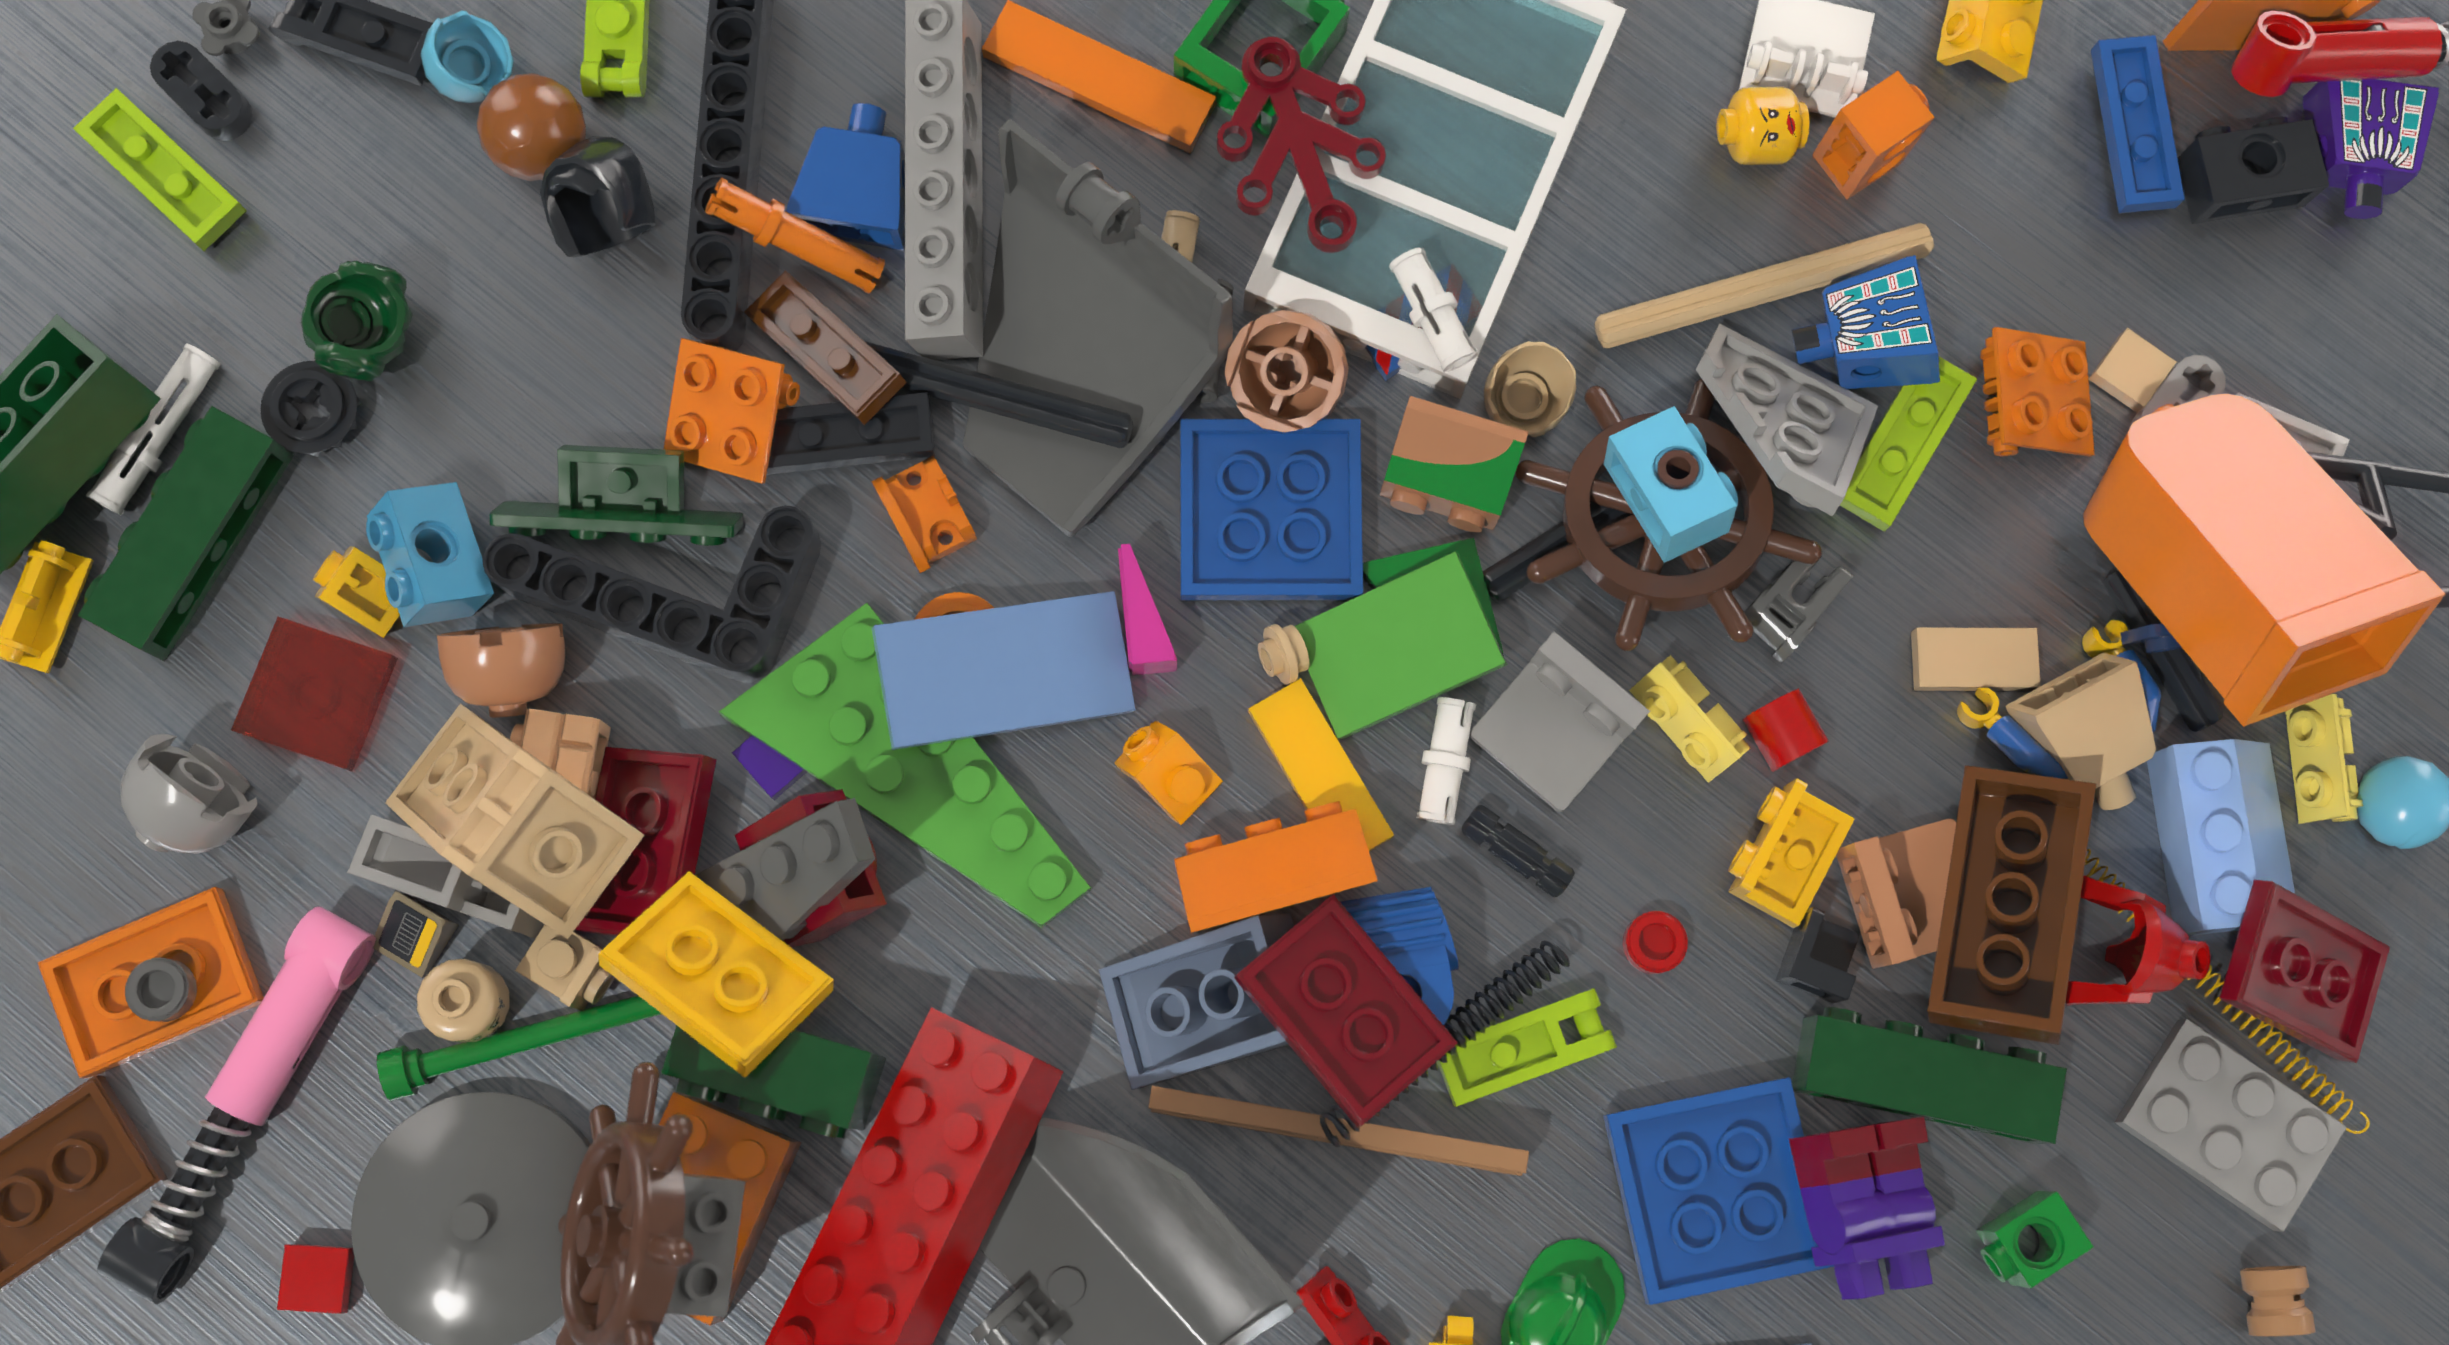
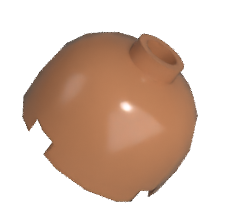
M1280 310L1262 315L1240 329L1228 349L1225 377L1227 386L1231 387L1232 396L1238 403L1236 406L1244 417L1263 429L1287 433L1312 427L1333 412L1345 392L1349 367L1344 346L1330 326L1309 313Z
M562 623L521 625L522 627L499 628V626L437 635L439 660L444 679L453 693L466 703L489 706L491 718L526 714L527 702L547 696L560 680L565 663V641Z

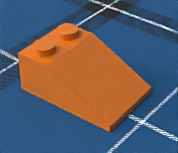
M2198 0L2163 40V43L2168 51L2241 50L2258 17L2264 12L2283 11L2296 15L2306 22L2352 20L2373 8L2381 0Z

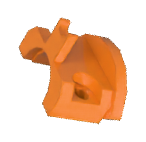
M934 456L886 480L881 476L871 481L919 573L930 569L929 564L977 540L976 534L958 501L956 493ZM917 476L921 478L919 484H909V480L912 477ZM950 535L953 537L950 544L943 545L940 543L943 536Z

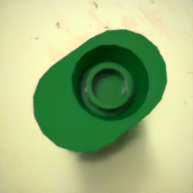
M1583 1239L1560 1240L1543 1249L1530 1265L1514 1299L1506 1311L1501 1327L1502 1345H1606L1620 1317L1625 1299L1623 1275L1615 1259L1598 1244Z

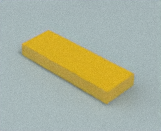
M1301 678L1248 708L1249 715L1306 810L1340 801L1343 812L1356 809L1369 851L1394 837V833Z

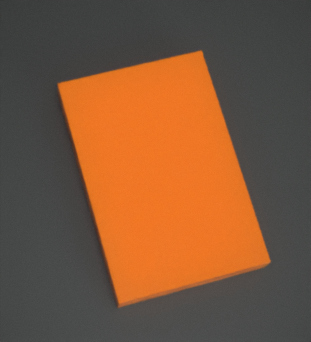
M218 887L208 889L38 962L78 1076L84 1079L92 1078L95 1075L260 1005L264 998L224 890ZM152 958H167L185 964L192 971L197 983V994L193 1005L182 1017L170 1022L149 1021L138 1017L129 1008L125 997V986L129 975L140 963Z

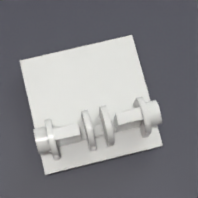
M1759 0L1739 90L1744 87H1785L1795 93L1798 101L1806 104L1808 111L1836 117L1841 108L1855 100L1857 95H1861L1864 90L1868 71H1864L1863 67L1875 13L1820 0Z

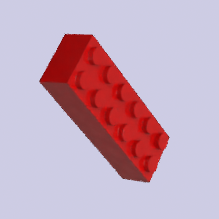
M931 1007L764 1345H932L1064 1071Z

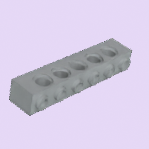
M905 0V340L922 357L932 360L983 357L982 23L967 0Z

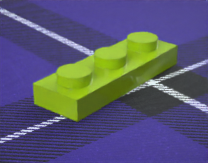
M117 88L73 127L84 140L203 251L212 245L247 211Z
M1940 356V382L1903 385L1899 388L1862 450L1846 495L1840 504L1841 507L1884 532L1892 525L1977 381V378Z

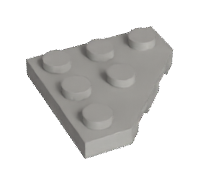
M1719 324L1696 368L1697 373L1776 487L1791 494L1800 504L1817 508L1833 516L1846 495L1878 405Z

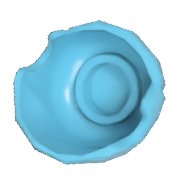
M464 10L442 19L437 18L426 34L421 51V59L426 77L439 93L454 101L465 103L482 102L493 86L512 74L513 58L507 38L490 21L469 15Z
M2396 756L2379 762L2364 773L2357 799L2363 800V807L2357 808L2360 824L2377 841L2388 846H2396L2399 849L2417 848L2436 840L2449 827V778L2432 762L2410 756Z

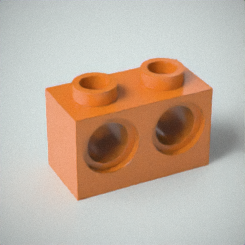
M1896 71L1840 109L1812 156L1846 200H1848L1900 165L1935 117L1929 111V103L1923 92L1917 86L1908 84L1900 72Z

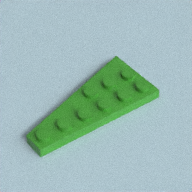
M865 603L719 711L723 718L819 779L821 783L830 789H843L846 799L855 798L859 808L898 834H902L925 849L927 853L945 865H949L979 885L981 889L1040 928L1045 927L1091 891L1088 883L974 738L892 750L872 634L874 625L884 623L868 603Z

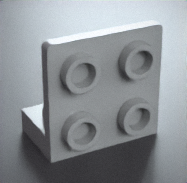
M1554 631L1538 649L1526 667L1472 728L1469 736L1477 745L1554 810L1562 812L1650 711Z

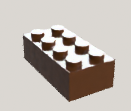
M1965 765L1928 1004L1929 1023L2060 1045L2096 783Z

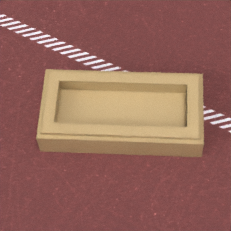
M1917 627L1911 631L1914 691H1976L1981 687L1989 688L1992 691H2033L2041 687L2037 628Z

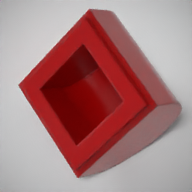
M1799 688L1773 700L1742 719L1772 772L1829 742Z

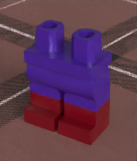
M1924 1116L1789 1139L1808 1226L1812 1238L1817 1244L1816 1247H1811L1815 1267L1834 1266L1842 1300L1863 1299L1885 1294L1878 1259L1884 1258L1890 1290L1909 1289L1933 1284L1927 1249L1945 1246L1942 1227H1934L1936 1219L1935 1204L1924 1184L1917 1144L1929 1142Z

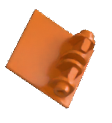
M2001 327L1992 328V337L1985 340L1986 348L1980 351V358L1983 360L1985 384L1983 385V393L1997 395V397L1984 402L1985 411L1998 412L1987 416L1988 436L1986 439L1987 444L1993 446L1994 455H2015L2019 453L2018 447L2089 457L2094 456L2085 341Z
M681 338L663 450L684 451V462L764 484L777 409H783L787 405H795L800 396V386L797 382H793L789 374L784 373L785 364Z

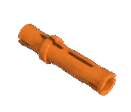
M724 178L718 181L715 186L717 193L716 195L711 194L705 213L711 216L714 215L754 235L753 242L763 247L771 243L861 288L862 291L868 294L874 289L876 282L872 281L873 277L880 278L885 266V259L876 257L784 211L785 204L774 198L768 203L729 183Z

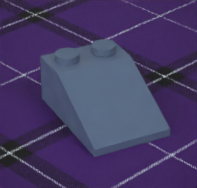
M1290 913L1257 915L1099 969L1131 1090L1289 1045L1237 983L1234 976L1294 927Z

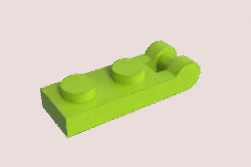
M586 0L584 61L580 69V83L584 97H604L605 91H623L625 97L645 96L650 0ZM607 59H625L622 68L606 67Z
M1595 988L1495 1024V1026L1487 1027L1485 1033L1476 1031V1041L1469 1040L1466 1036H1463L1467 1042L1466 1048H1461L1456 1044L1457 1056L1450 1055L1447 1052V1063L1437 1061L1453 1106H1460L1617 1048L1611 1029L1604 1031L1596 1010L1597 1007L1601 1006ZM1573 1016L1581 1040L1567 1045L1558 1022Z

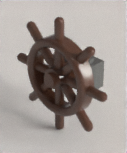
M642 1062L633 1070L626 1121L617 1122L614 1110L608 1105H598L590 1112L589 1122L593 1142L588 1148L576 1175L567 1213L561 1217L558 1224L559 1231L563 1235L560 1284L565 1322L556 1338V1345H655L654 1337L663 1322L665 1314L727 1317L745 1181L718 1176L683 1173L680 1155L692 1134L693 1124L690 1118L683 1114L671 1116L664 1126L653 1124L660 1073L657 1066L651 1062Z

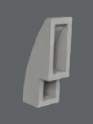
M371 814L347 873L536 939L544 923L460 870L434 850L412 828Z

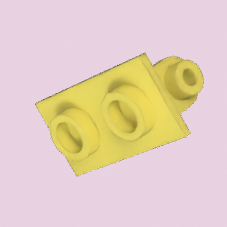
M1670 655L1629 690L1650 711L1647 716L1662 728L1680 749L1685 760L1692 767L1696 768L1708 783L1751 748L1743 739L1748 734L1741 730L1719 703L1706 714L1700 709L1698 704L1710 695V692L1691 672L1684 660L1678 664Z
M2330 694L2285 711L2298 824L2332 819V822L2357 820V808L2363 807V800L2357 799L2359 790L2356 766L2345 765L2344 755L2354 753L2350 725L2351 709L2344 708L2343 698H2337V694Z

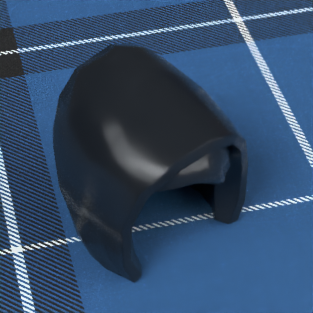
M593 136L578 142L556 158L544 172L540 195L546 219L556 244L567 257L585 256L611 248L641 235L656 225L652 196L643 167L632 148L616 138Z

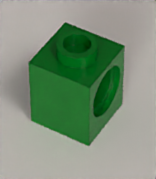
M2036 1191L1976 1230L1986 1246L1980 1250L1982 1258L1996 1278L2003 1283L2008 1280L2012 1286L2025 1288L2036 1286L2094 1247L2058 1191ZM2028 1225H2031L2036 1230L2040 1240L2037 1253L2030 1259H2026L2018 1247L2019 1234Z

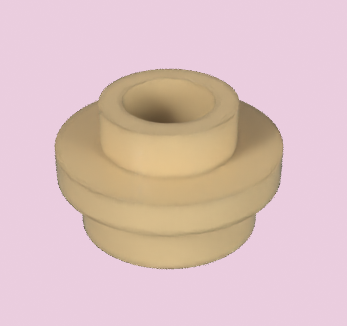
M1273 624L1264 629V641L1258 643V654L1264 670L1270 677L1277 675L1284 684L1295 682L1298 679L1299 673L1309 669V655L1301 634L1293 625L1281 628L1278 624Z

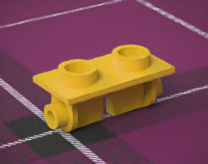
M40 540L39 543L34 542L32 549L28 551V560L1 624L0 659L49 674L94 560L67 552L61 546Z

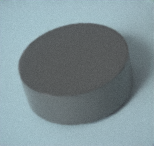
M152 958L140 963L129 975L125 986L126 1001L133 1013L142 1019L156 1022H170L182 1017L193 1005L197 994V983L192 971L185 964L167 958Z

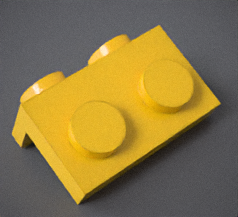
M1949 0L1936 60L1945 66H1949L1970 59L2008 83L2027 78L2043 0Z
M1798 778L1786 784L1782 790L1776 786L1770 790L1756 817L1764 822V825L1755 842L1752 843L1746 839L1738 849L1728 869V872L1736 876L1728 891L1729 893L1792 928L1800 925L1855 818L1806 792L1808 784Z

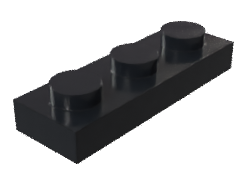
M928 393L893 396L865 425L840 402L777 409L767 475L935 457Z

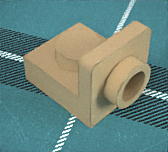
M547 925L543 926L515 970L560 998V1002L578 1010H584L589 1002L593 1005L598 1003L614 980V976L599 966L598 953L603 949L602 947L575 931L567 939Z

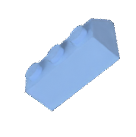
M2229 739L2174 744L2156 751L2153 758L2147 761L2172 920L2178 923L2188 935L2239 931L2254 880L2273 881L2295 894L2270 743Z

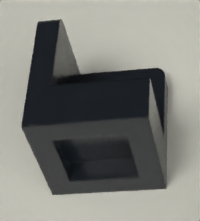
M1811 907L1805 913L1800 925L1793 929L1775 981L1831 1003L1849 1000L1857 976L1847 973L1859 936L1855 931L1824 920L1825 911Z

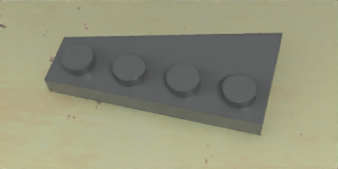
M854 798L836 801L703 870L695 876L783 941L797 935L807 925L805 919L819 906L828 905L876 858Z

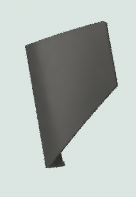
M1042 1117L979 1246V1249L1016 1290L984 1319L969 1336L976 1344L982 1340L986 1345H1013L1000 1330L1001 1326H1005L1021 1345H1053L1059 1338L1065 1345H1245L1292 1315L1304 1302L1187 1173L1157 1154L1120 1137L1079 1124Z

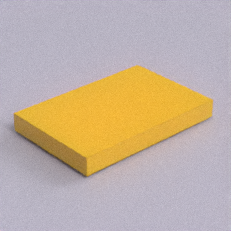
M690 871L598 953L599 966L743 1077L749 1075L833 992L834 987L833 978Z

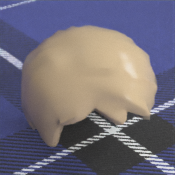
M1528 341L1507 350L1493 365L1484 387L1485 408L1490 419L1528 431V435L1531 437L1545 435V433L1555 428L1562 421L1574 401L1576 371L1559 349L1545 342Z

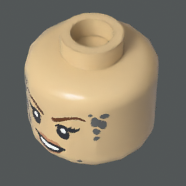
M468 959L448 960L434 967L422 980L417 994V1011L424 1026L437 1037L459 1043L475 1042L493 1035L504 1023L510 1007L509 990L503 977L491 966Z

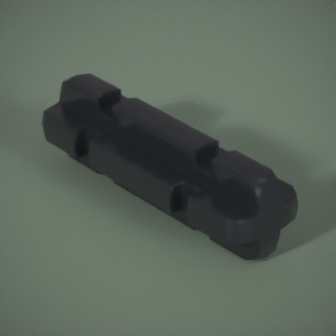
M1478 805L1474 808L1461 829L1465 836L1478 845H1481L1483 842L1490 846L1488 852L1526 879H1529L1531 876L1538 880L1536 886L1550 896L1558 897L1565 891L1575 874L1572 867L1558 857H1555L1553 860L1547 857L1548 850L1511 824L1507 823V825L1503 826L1498 822L1500 817L1487 807Z

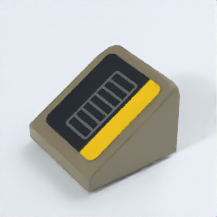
M395 890L387 903L375 933L376 941L373 949L418 976L425 978L459 924L412 896Z

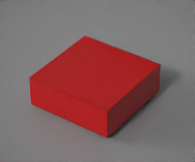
M285 1244L277 1310L336 1314L348 1313L354 1265L353 1247Z

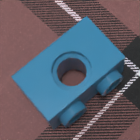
M457 482L387 491L367 515L366 532L368 541L375 551H379L386 572V595L390 604L398 609L403 627L471 617L494 594L490 579L484 572L483 559ZM416 548L425 551L433 562L422 558Z

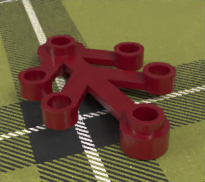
M1278 37L1262 38L1251 44L1244 53L1242 76L1248 87L1231 120L1224 123L1217 133V150L1219 154L1231 162L1244 160L1252 150L1253 134L1251 129L1270 98L1277 122L1251 174L1245 176L1237 186V205L1241 211L1248 215L1257 216L1265 213L1272 203V185L1290 152L1311 209L1307 226L1310 242L1318 250L1326 253L1343 251L1354 239L1357 226L1356 215L1347 203L1333 198L1314 146L1349 161L1352 173L1362 179H1371L1381 173L1385 163L1386 151L1384 146L1374 138L1366 137L1360 139L1302 112L1294 92L1328 105L1331 118L1336 123L1345 126L1353 125L1362 118L1366 103L1365 95L1359 87L1353 84L1340 85L1301 67L1300 56L1289 42ZM1266 63H1275L1280 66L1282 72L1277 76H1267L1262 73L1260 68ZM1341 98H1351L1357 103L1358 107L1351 112H1345L1338 108L1336 102ZM1230 134H1239L1246 142L1240 148H1231L1225 144L1224 139ZM1362 151H1370L1376 155L1378 161L1373 165L1366 166L1361 164L1356 156ZM1251 187H1257L1266 196L1262 201L1254 203L1248 201L1243 193ZM1326 223H1334L1341 228L1342 234L1337 238L1330 239L1321 233L1320 228Z

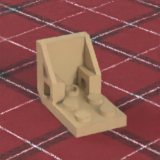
M461 703L385 802L441 856L473 879L567 939L645 836L563 776L516 745Z

